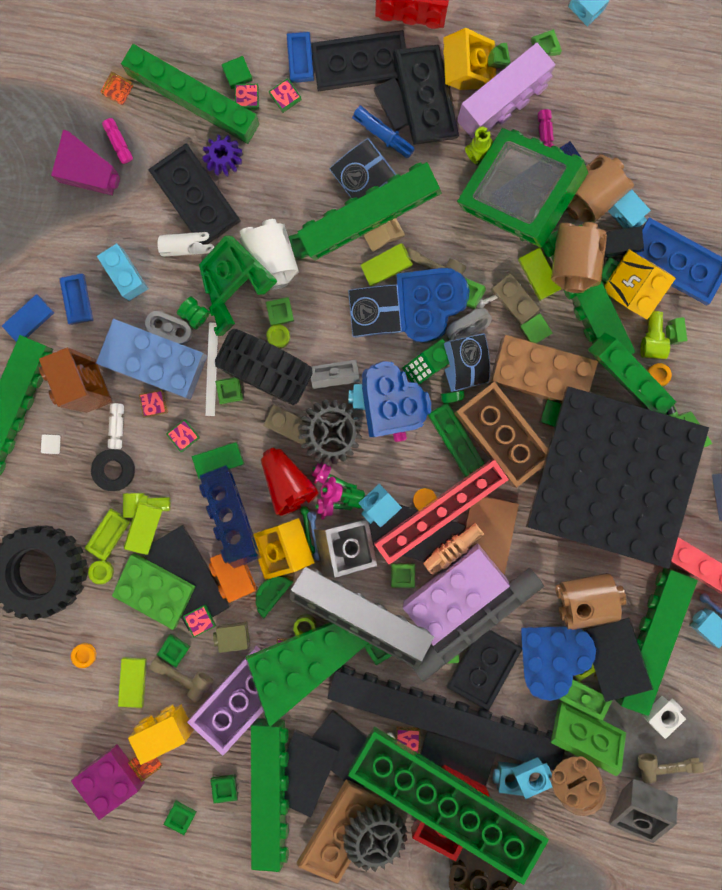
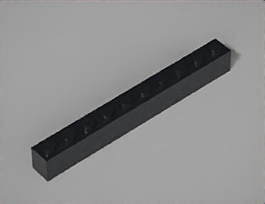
M342 665V667L334 672L327 696L329 700L524 762L538 757L542 764L547 763L550 770L553 771L562 761L565 750L551 743L552 730H547V733L542 732L533 724L524 723V725H520L508 716L502 715L501 718L492 716L493 713L486 709L479 708L476 711L470 709V706L464 702L456 701L454 704L446 701L447 698L444 696L433 694L432 697L424 694L422 689L416 687L407 689L401 687V683L390 679L385 682L379 680L377 675L365 672L363 675L355 672V668L347 665Z

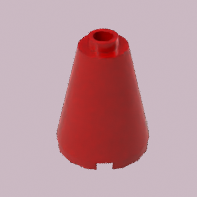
M273 447L263 453L261 464L276 515L284 516L300 509V505L305 501L310 503L318 496L319 492L314 484L282 449Z

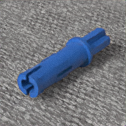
M361 105L355 110L352 119L385 142L387 148H394L405 158H409L413 154L414 147L401 138L398 131L394 132Z

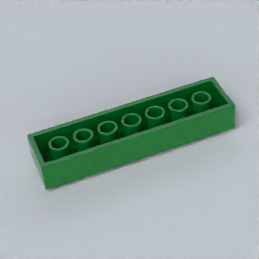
M375 726L349 768V777L522 885L525 884L549 841L542 829Z

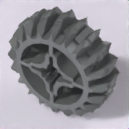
M328 400L322 401V406L319 403L313 404L314 410L311 408L306 410L309 417H301V420L306 424L298 426L299 430H304V434L298 435V439H305L306 441L301 444V448L309 447L306 455L311 456L315 453L314 461L316 462L321 458L323 464H328L330 460L332 464H337L338 458L341 461H346V454L349 456L354 454L351 447H359L355 439L362 438L360 434H356V430L362 429L361 425L355 426L354 423L359 420V417L351 418L354 410L348 409L345 411V403H341L338 407L337 400H333L330 404ZM324 413H332L339 418L330 423L326 419L323 420L320 416ZM315 423V426L319 430V435L316 439H314L313 428ZM344 425L346 427V438L341 433ZM327 428H333L331 432L333 436L327 437V434L329 433ZM330 441L340 448L334 452H328L323 450L321 446Z
M374 804L372 809L366 806L363 813L357 810V817H350L351 825L345 826L346 833L343 834L344 850L349 860L358 868L362 867L366 872L370 867L376 872L379 866L385 870V864L390 863L393 865V859L395 857L400 858L399 851L405 850L404 842L408 839L406 835L407 828L403 823V819L394 809H389L384 804L381 808L377 804Z

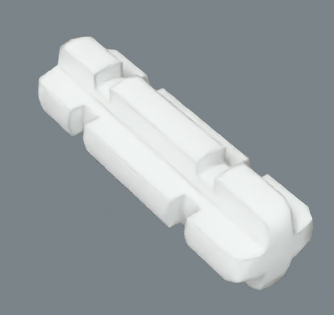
M112 403L110 405L112 416L109 417L108 436H110V439H108V448L119 450L122 448L120 436H123V418L121 416L124 414V405Z

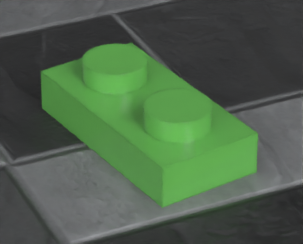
M575 679L572 680V686L568 694L559 699L603 721L612 703V700L605 702L601 692Z

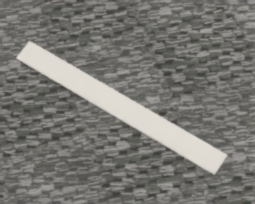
M209 322L205 416H215V381L217 372L215 359L217 357L218 336H216L214 327H217V325Z

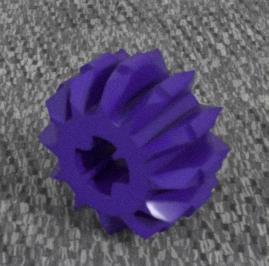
M217 134V141L214 142L212 139H209L210 147H203L206 155L202 158L207 163L206 167L209 171L214 170L217 176L223 171L225 176L228 177V170L231 169L233 172H237L235 164H242L240 156L243 155L242 149L238 148L237 140L231 142V138L228 135L222 140L221 136Z

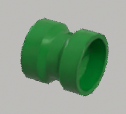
M190 296L178 308L177 315L182 319H187L189 325L196 330L207 320L210 311L205 307L198 306V301Z

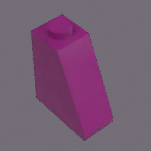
M62 131L51 176L59 183L113 196L114 189L118 188L120 182L118 172L111 164L69 131Z

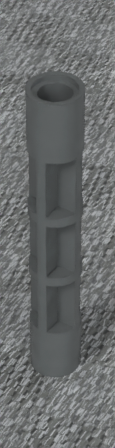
M528 568L510 582V587L434 646L431 644L419 668L412 667L419 678L424 682L540 591L544 585L533 570Z

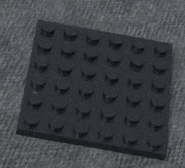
M567 386L526 527L669 569L709 427Z

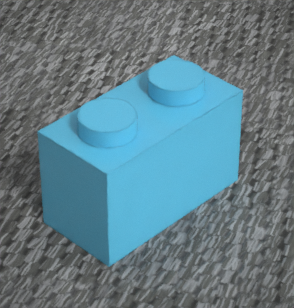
M117 243L97 256L122 297L128 301L149 289L124 249Z

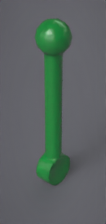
M302 506L300 513L303 515L306 540L313 555L315 548L311 543L307 516L309 509L306 506Z

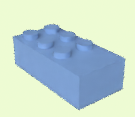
M113 319L96 364L191 400L207 355Z

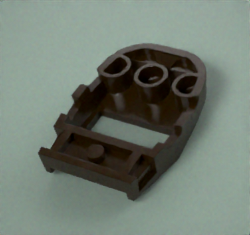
M462 848L457 860L452 861L449 871L450 890H513L516 884L519 883L465 848Z

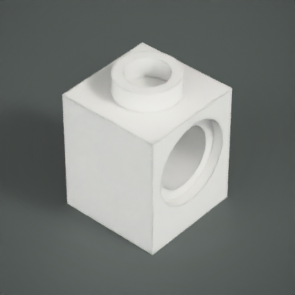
M663 696L653 704L649 716L642 715L665 739L686 720L680 713L683 710L682 707L675 700L671 699L668 701ZM665 711H669V717L666 720H661L662 714Z

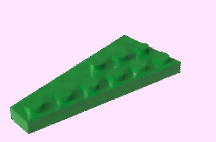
M329 622L245 656L268 726L270 727L365 647L368 642Z

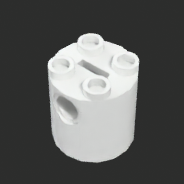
M269 219L262 222L260 227H247L240 230L241 245L276 278L277 283L270 290L286 287L292 278L299 273L285 225L277 223L276 219Z

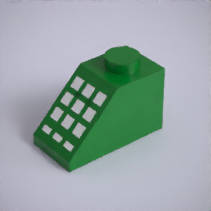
M443 339L402 367L410 382L420 385L450 365Z

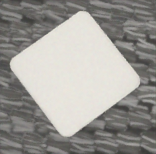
M42 435L41 453L59 454L60 435Z

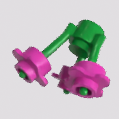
M323 462L321 464L317 463L312 468L311 474L314 477L313 481L315 484L317 482L323 484L321 487L322 497L317 499V504L315 505L317 514H321V519L324 520L326 516L333 515V509L350 511L353 507L360 509L359 502L365 497L364 490L357 489V485L347 483L329 474L331 467L323 464ZM340 498H341V502L344 503V504H333V502H338Z

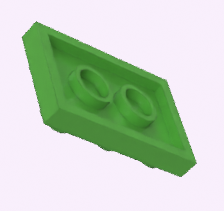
M133 553L127 561L112 597L174 630L196 586Z
M561 701L557 707L551 743L578 757L586 758L595 766L615 776L619 775L622 771L626 732Z

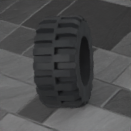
M232 329L228 332L215 359V367L291 405H295L300 401L313 374L312 367L262 339L238 329Z
M38 525L15 530L14 533L7 534L2 538V543H0V603L4 604L2 609L5 612L11 613L14 611V616L17 618L27 617L29 620H37L41 617L52 616L74 603L77 599L76 596L84 588L81 585L82 582L87 579V573L83 572V567L87 566L86 559L82 560L80 554L84 553L81 546H75L74 543L77 540L73 536H66V531L60 528L54 529L53 526ZM33 549H39L48 554L56 567L54 586L44 594H37L29 590L20 577L21 560L28 551Z

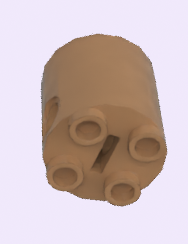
M603 154L598 155L586 166L588 175L566 208L567 213L575 220L595 223L634 187L632 180L623 171L624 164L616 157L611 160Z
M585 222L582 226H574L570 223L559 224L551 280L567 292L584 293L590 287L601 284L607 234L605 230L597 229L598 224Z
M605 573L579 578L555 585L556 595L558 599L561 598L562 607H559V615L561 620L565 621L567 629L575 630L621 620V605H626V595L621 585L616 586L611 574Z
M581 756L564 759L552 772L554 793L567 811L578 816H588L595 814L602 808L606 799V787L599 770L592 762Z

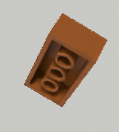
M68 347L39 358L41 363L39 371L42 378L49 383L51 389L49 390V396L53 404H57L61 408L88 413L113 403L95 358Z

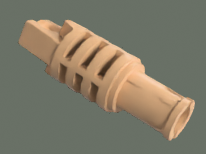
M474 523L459 536L454 535L451 540H447V543L437 548L423 563L432 575L442 569H446L452 562L457 561V558L462 557V554H466L467 550H469L468 547L484 536V533Z

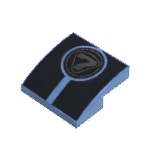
M369 138L354 147L329 168L351 199L363 197L370 188L374 186L381 187L388 183L387 180L397 175Z
M398 285L348 290L353 337L403 332Z
M485 334L444 343L450 367L445 369L451 392L489 382L490 358Z

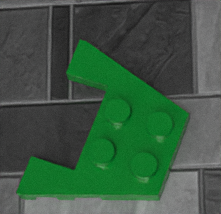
M227 235L222 238L199 264L205 293L210 295L212 305L209 307L211 316L215 317L217 327H214L216 336H223L235 324L225 302L248 278L258 295H265L277 283L276 278L233 236Z

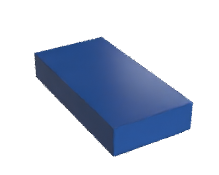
M310 32L287 33L290 82L314 81Z
M82 273L59 278L68 324L74 325L93 321L85 275Z
M36 294L8 319L2 327L17 342L19 335L28 338L55 312Z

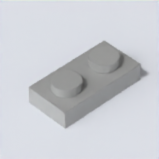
M356 360L311 366L313 389L360 382Z

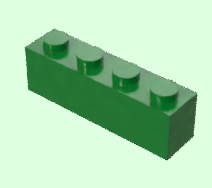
M604 332L588 349L643 408L665 414L676 403L672 396L617 338Z

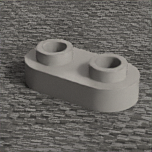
M484 308L474 309L463 318L450 323L446 330V336L450 341L474 336L490 325L492 317Z
M154 311L146 317V329L152 334L181 345L189 342L192 337V328L183 320L160 311ZM161 320L163 323L162 327L156 328L155 323ZM179 329H184L185 333L182 337L177 336Z

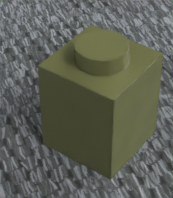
M248 621L219 625L216 628V632H213L214 646H218L219 653L249 648Z

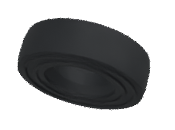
M104 450L92 462V479L103 490L120 491L126 488L134 478V462L122 450ZM110 461L118 462L122 468L121 475L114 480L109 479L104 473L105 465Z

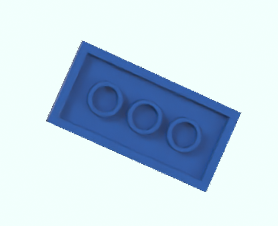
M649 217L642 227L644 252H638L637 254L674 276L676 279L671 285L673 288L706 306L709 305L722 283V257Z

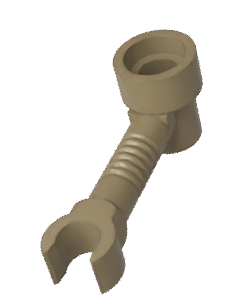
M409 247L406 248L412 262L418 263L423 267L425 266L429 270L450 268L463 275L466 269L465 265L450 258L444 267Z
M157 656L149 666L152 671L165 675L170 679L172 678V680L189 689L187 696L196 702L200 701L204 692L208 691L214 682L209 675L203 672H197L193 680L171 668L168 663Z
M644 753L637 757L642 781L645 783H655L657 775L704 772L703 762H699V758H689L684 760V762L658 765L657 756L654 754Z

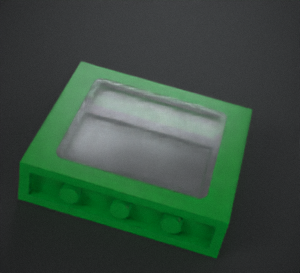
M502 128L457 202L464 212L542 248L588 175V170L584 159L578 155H567L556 146H551L550 148L537 138L532 137L529 139L515 129L509 131Z

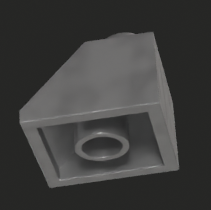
M366 519L314 529L323 576L336 578L377 566L369 522Z
M633 779L622 789L609 820V825L654 843L677 825L678 798L664 790H658L646 785L643 781Z

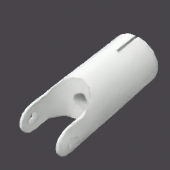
M207 232L160 235L157 241L158 251L163 257L210 253L214 245L199 243L209 238Z

